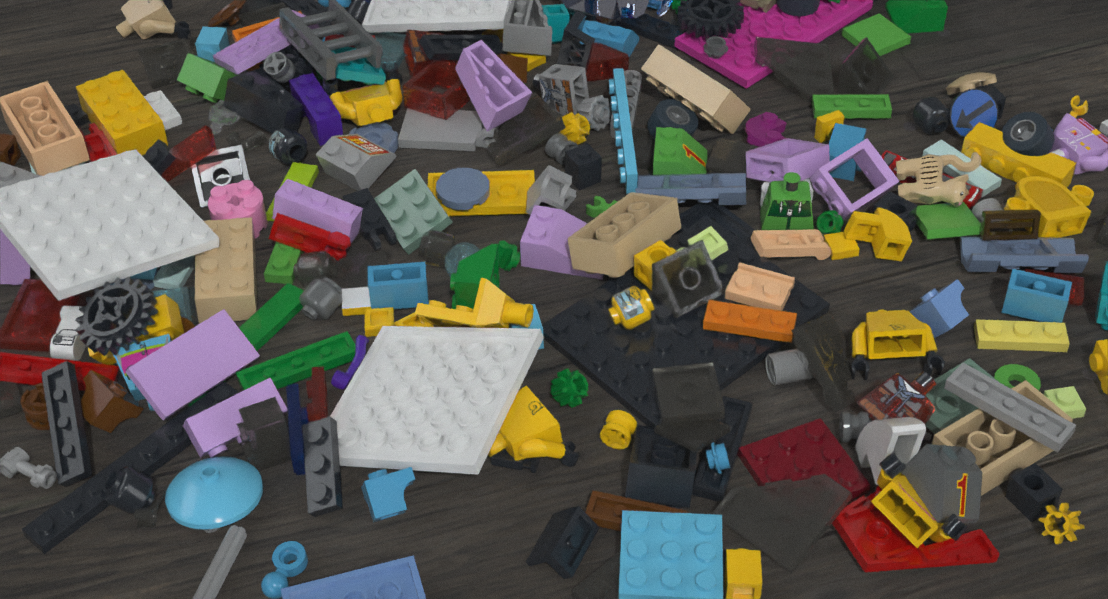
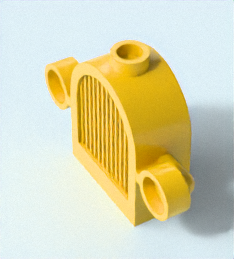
M1030 176L1022 178L1017 182L1014 197L1009 198L1004 207V210L1040 211L1038 237L1061 238L1083 232L1091 214V210L1086 206L1090 205L1094 192L1084 185H1074L1070 191L1053 179ZM1010 219V220H1013V221H1015V220L1021 221V220H1033V219ZM1032 227L1025 228L1027 231H1032Z

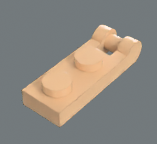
M816 229L754 230L751 236V241L760 257L815 256L818 260H825L831 255L829 245L823 242L824 237L822 233Z

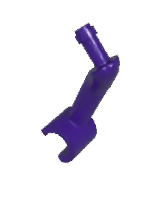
M363 335L357 336L355 356L346 373L339 370L334 373L331 384L334 387L346 389L365 357L366 344L369 342L367 337Z

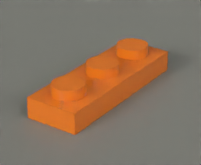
M709 300L703 320V329L792 343L797 313Z

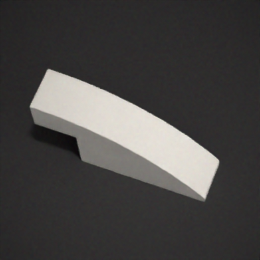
M914 417L874 420L863 428L855 448L861 468L871 467L876 485H878L877 479L882 469L879 463L894 452L905 465L918 453L926 432L925 423Z

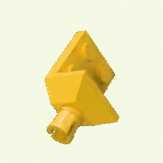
M485 278L480 280L474 309L461 305H456V309L446 308L445 303L429 300V304L417 303L415 311L417 316L435 327L509 328V324L528 328L531 325L534 313L533 305L515 302L510 296Z

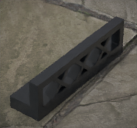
M577 10L564 29L557 64L570 66L575 64V66L584 67L587 73L595 38L582 32L586 15Z

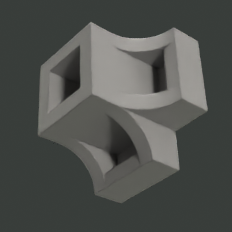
M548 165L527 191L526 213L531 215L534 205L565 211L576 198V190L570 188L572 176Z

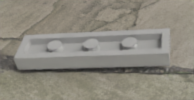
M962 363L946 380L944 389L1057 453L1074 434L1076 425L965 363Z

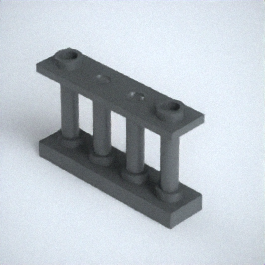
M329 0V10L327 12L304 17L297 16L289 7L280 9L279 31L325 80L335 78V70L338 64L366 58L375 68L380 67L381 56L383 55L381 44L336 0ZM329 21L333 24L316 29L307 27ZM340 33L344 35V37L324 42L319 39ZM352 45L356 48L355 50L338 54L331 51Z

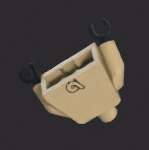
M129 0L121 8L126 20L116 26V29L123 38H126L134 31H136L141 39H147L157 33L173 34L174 32H177V37L181 40H188L191 37V30L187 22L180 21L177 25L174 24L176 21L169 11L173 8L172 0Z

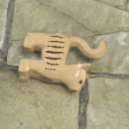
M973 152L970 162H963L956 155L949 154L941 156L927 154L920 158L896 161L898 180H905L907 176H915L917 180L915 183L898 185V194L912 203L933 204L944 201L958 207L962 204L966 195H969V190L966 189V182L969 179L968 174L943 182V169L950 164L959 171L972 172L980 166L981 156L977 152Z

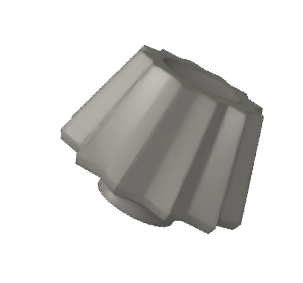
M603 95L583 100L578 109L580 115L587 118L590 128L596 131L605 129L612 115L608 98H604Z

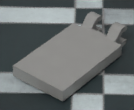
M407 108L398 144L399 148L456 151H475L476 147L492 149L495 145V139L487 137H493L494 133L498 132L499 125L487 132L477 111Z

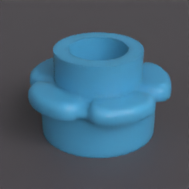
M714 442L711 443L712 449L706 450L710 469L716 468L720 474L722 473L721 470L730 468L724 443L717 445Z

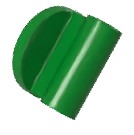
M503 240L499 241V268L509 272L512 267H517L521 253L517 251V245H510Z

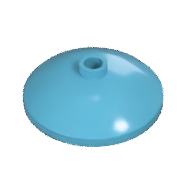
M225 456L211 457L197 461L183 469L169 484L165 495V503L170 516L183 526L193 529L220 528L239 521L257 506L262 497L263 482L259 471L252 464L244 460Z

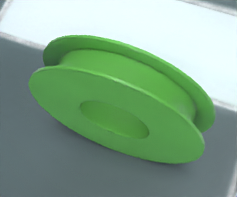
M1004 365L996 371L994 376L998 382L1010 389L1014 387L1009 383L1011 380H1017L1021 383L1026 380L1038 391L1041 387L1038 375L1023 365Z

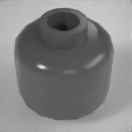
M327 277L313 279L299 297L300 303L303 306L301 309L302 313L313 321L316 318L328 320L343 301L340 294L342 289Z

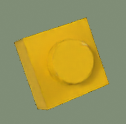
M837 110L817 117L814 138L819 143L830 140L835 123L843 124L844 115Z

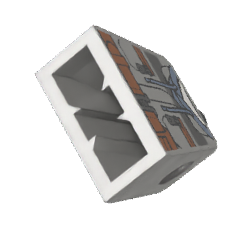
M554 64L542 74L535 75L533 79V87L541 90L545 107L562 115H567L571 112L574 115L579 113L580 104L583 100L589 98L584 67Z

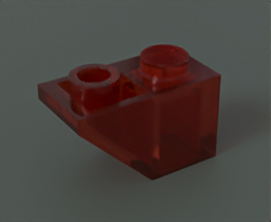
M599 42L594 43L586 73L587 82L613 79V69L623 68L624 71L628 70V54Z

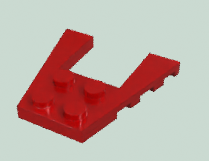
M879 486L871 495L866 498L863 495L834 513L831 523L864 572L994 563L1000 554L982 529L962 534L957 541L951 538L927 546L922 543L916 548L871 502L882 491Z

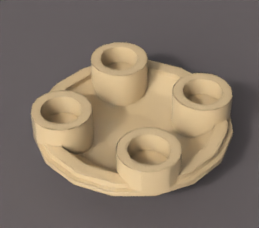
M976 72L959 77L946 87L947 94L951 95L996 83V74Z

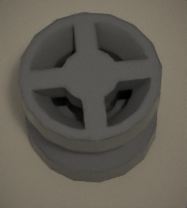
M273 52L264 61L265 71L277 82L286 83L293 78L295 65L282 52Z
M556 133L548 140L545 152L548 156L556 158V161L564 166L565 151L576 148L578 145L574 141L568 140L564 134Z
M841 411L839 421L841 442H849L851 439L858 440L863 428L869 423L868 412H859L857 415H851L848 411Z

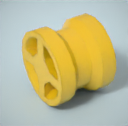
M613 410L607 416L606 425L603 426L600 432V438L603 443L613 449H625L631 441V434L634 433L637 427V421L631 414L625 411Z

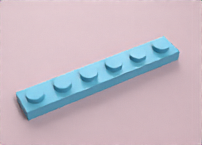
M617 68L613 69V79H609V95L614 94V96H611V111H616V113H613V128L618 129V131H615L616 147H621V149H617L618 165H623L619 169L620 183H625L626 194H629L630 192H635L637 188L638 172L624 69Z

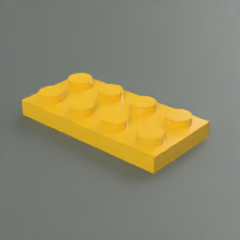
M534 170L483 171L482 173L487 176L490 182L489 197L483 204H475L472 209L455 210L443 205L442 200L436 196V183L444 173H428V187L448 216L528 214L526 213L527 191L535 182Z

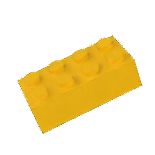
M124 70L111 72L106 76L89 80L84 84L76 86L82 110L87 113L89 121L95 123L98 129L102 130L117 154L136 149L141 155H145L147 150L158 139L168 146L163 121Z

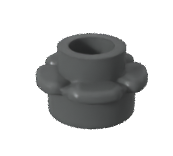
M710 37L704 45V52L714 59L722 57L728 51L726 41L722 37Z

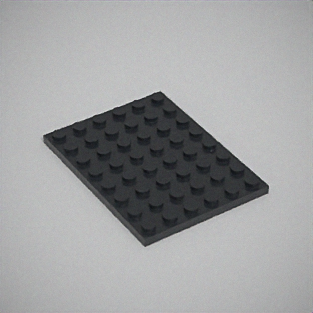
M705 216L665 244L675 250L683 247L688 248L687 240L712 226L727 242L728 250L706 264L699 260L693 269L686 272L682 266V262L686 259L679 262V276L654 291H651L634 276V266H632L623 276L610 279L542 325L544 340L646 426L655 427L658 430L670 429L764 360L769 353L775 352L787 343L703 329V320L709 300L746 305L725 299V290L734 272L737 271L739 262L791 276L767 258L760 257L756 250L708 216ZM796 279L783 308V311L797 313L793 338L828 313L830 303ZM636 286L640 290H646L654 310L651 311L649 321L627 330L621 323L614 324L608 309L613 307L611 299L615 294Z

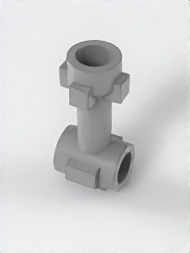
M15 447L10 452H7L0 459V472L8 478H12L20 472L31 478L32 486L36 488L41 486L45 489L50 488L56 481L57 474L51 466L47 464L35 466L29 463V455L19 447Z

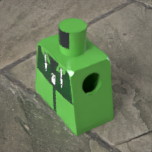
M789 172L784 175L783 181H772L769 183L760 210L761 230H814L810 185L806 181H800L801 177L799 174Z

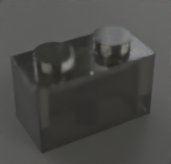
M276 397L238 409L241 422L236 423L242 442L246 441V443L241 444L247 462L253 461L255 468L258 471H262L293 460L285 417Z

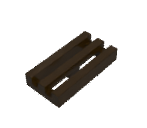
M1038 210L982 211L984 221H981L983 230L980 232V238L983 241L1038 239L1041 212ZM991 219H1033L1021 221H991ZM1032 227V231L990 232V228Z

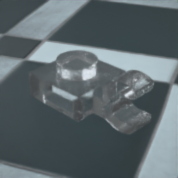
M220 100L209 110L208 120L212 121V123L207 128V132L218 135L223 125L232 126L242 116L224 107V101Z

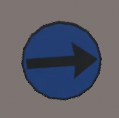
M968 89L960 92L953 99L949 108L951 128L962 138H965L979 122L995 128L998 121L996 101L989 93L981 89Z

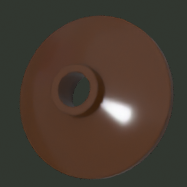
M247 0L232 1L208 22L209 27L228 23L230 26L241 19L239 12Z

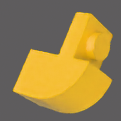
M877 207L874 214L853 211L844 229L845 239L871 242L875 258L902 261L912 243L911 235L905 222L896 214L883 208Z

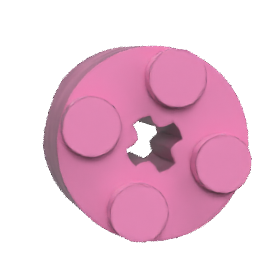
M242 180L239 183L216 186L211 189V196L208 199L211 220L252 217L255 239L260 236L259 231L263 227L266 229L268 221L263 195L254 186L252 181Z

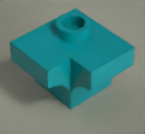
M564 4L542 5V12L548 18V26L552 27V44L560 43L564 29L570 21V14Z

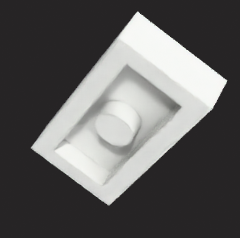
M161 90L144 96L163 121L165 130L182 124L180 114Z

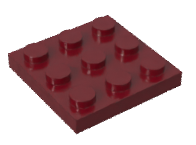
M821 418L739 447L738 457L784 525L868 494L870 490V484Z

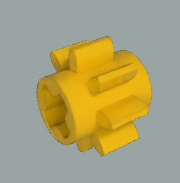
M571 112L562 117L563 121L559 123L558 133L564 134L568 140L574 141L577 145L585 142V136L589 135L590 124L587 118L580 115V113L574 115Z
M1067 502L1060 504L1059 511L1054 505L1046 506L1049 514L1046 517L1039 518V521L1044 523L1046 529L1042 535L1055 536V544H1061L1064 541V536L1070 542L1076 541L1077 537L1074 532L1085 528L1084 525L1079 524L1078 520L1081 511L1072 512L1068 510L1069 504ZM1064 517L1066 522L1063 524V529H1059L1057 524L1060 523V518Z

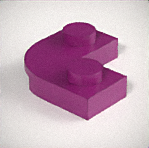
M765 112L747 121L745 131L748 135L747 142L758 148L786 139L781 133L785 131L787 123L771 112Z

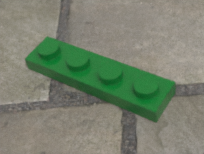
M348 331L238 371L236 372L237 381L244 391L271 378L276 389L351 362L355 356V343Z

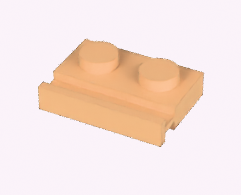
M739 262L738 269L734 272L725 290V299L753 307L783 311L790 296V291L794 287L795 277Z

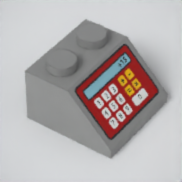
M358 134L332 136L316 153L327 175L357 191L369 188L396 158L395 153Z

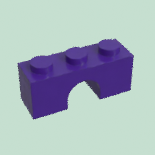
M314 74L301 75L289 80L291 95L303 105L301 117H308L311 133L320 146L325 145L332 136L343 135L341 114Z

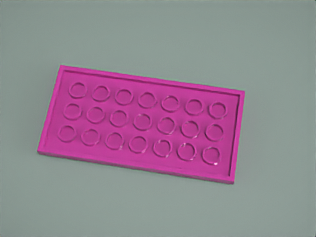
M820 0L818 10L807 16H793L784 13L777 3L767 13L763 12V8L755 9L740 3V6H744V23L741 24V29H736V34L728 33V38L719 36L725 39L726 46L728 47L727 53H724L722 57L717 59L709 57L704 52V45L707 40L703 36L695 38V33L687 34L685 32L676 37L674 46L747 89L871 10L873 0H841L840 3Z

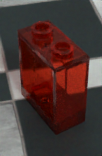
M434 60L403 85L405 107L444 120L450 118L471 100L455 70L457 64L445 60ZM436 85L448 88L443 94L431 89Z

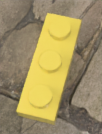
M976 319L974 324L977 349L1067 352L1070 345L1065 323Z

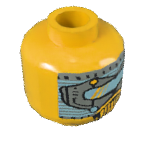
M632 286L615 294L611 299L613 307L608 309L615 325L621 323L625 329L630 330L649 321L654 306L645 289L640 290L638 287Z

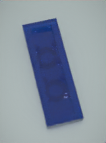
M290 384L286 387L291 460L294 473L296 475H304L306 473L303 425L309 423L307 406L302 407L299 385Z

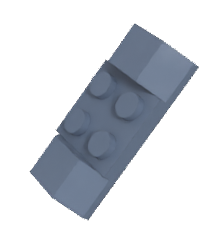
M746 173L638 175V188L635 189V192L677 198L678 203L685 202L686 199H697L698 202L705 203L719 198V205H746Z
M960 237L961 263L967 272H996L1000 265L1010 270L1019 269L1020 266H1031V268L1037 270H1046L1049 267L1053 273H1082L1089 259L1087 254L1075 253L1074 238L1038 237V239L983 241L980 237Z

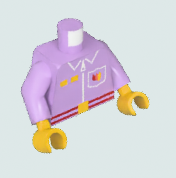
M1078 95L1074 96L1070 103L1072 107L1071 112L1064 115L1053 132L1055 140L1053 148L1049 153L1052 152L1076 162L1073 173L1076 175L1088 171H1104L1108 167V138L1083 118L1076 119L1077 116L1087 113L1088 103L1086 100L1083 105L1077 106L1080 102V97Z

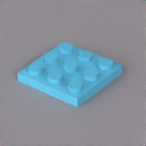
M622 510L619 599H723L722 515Z

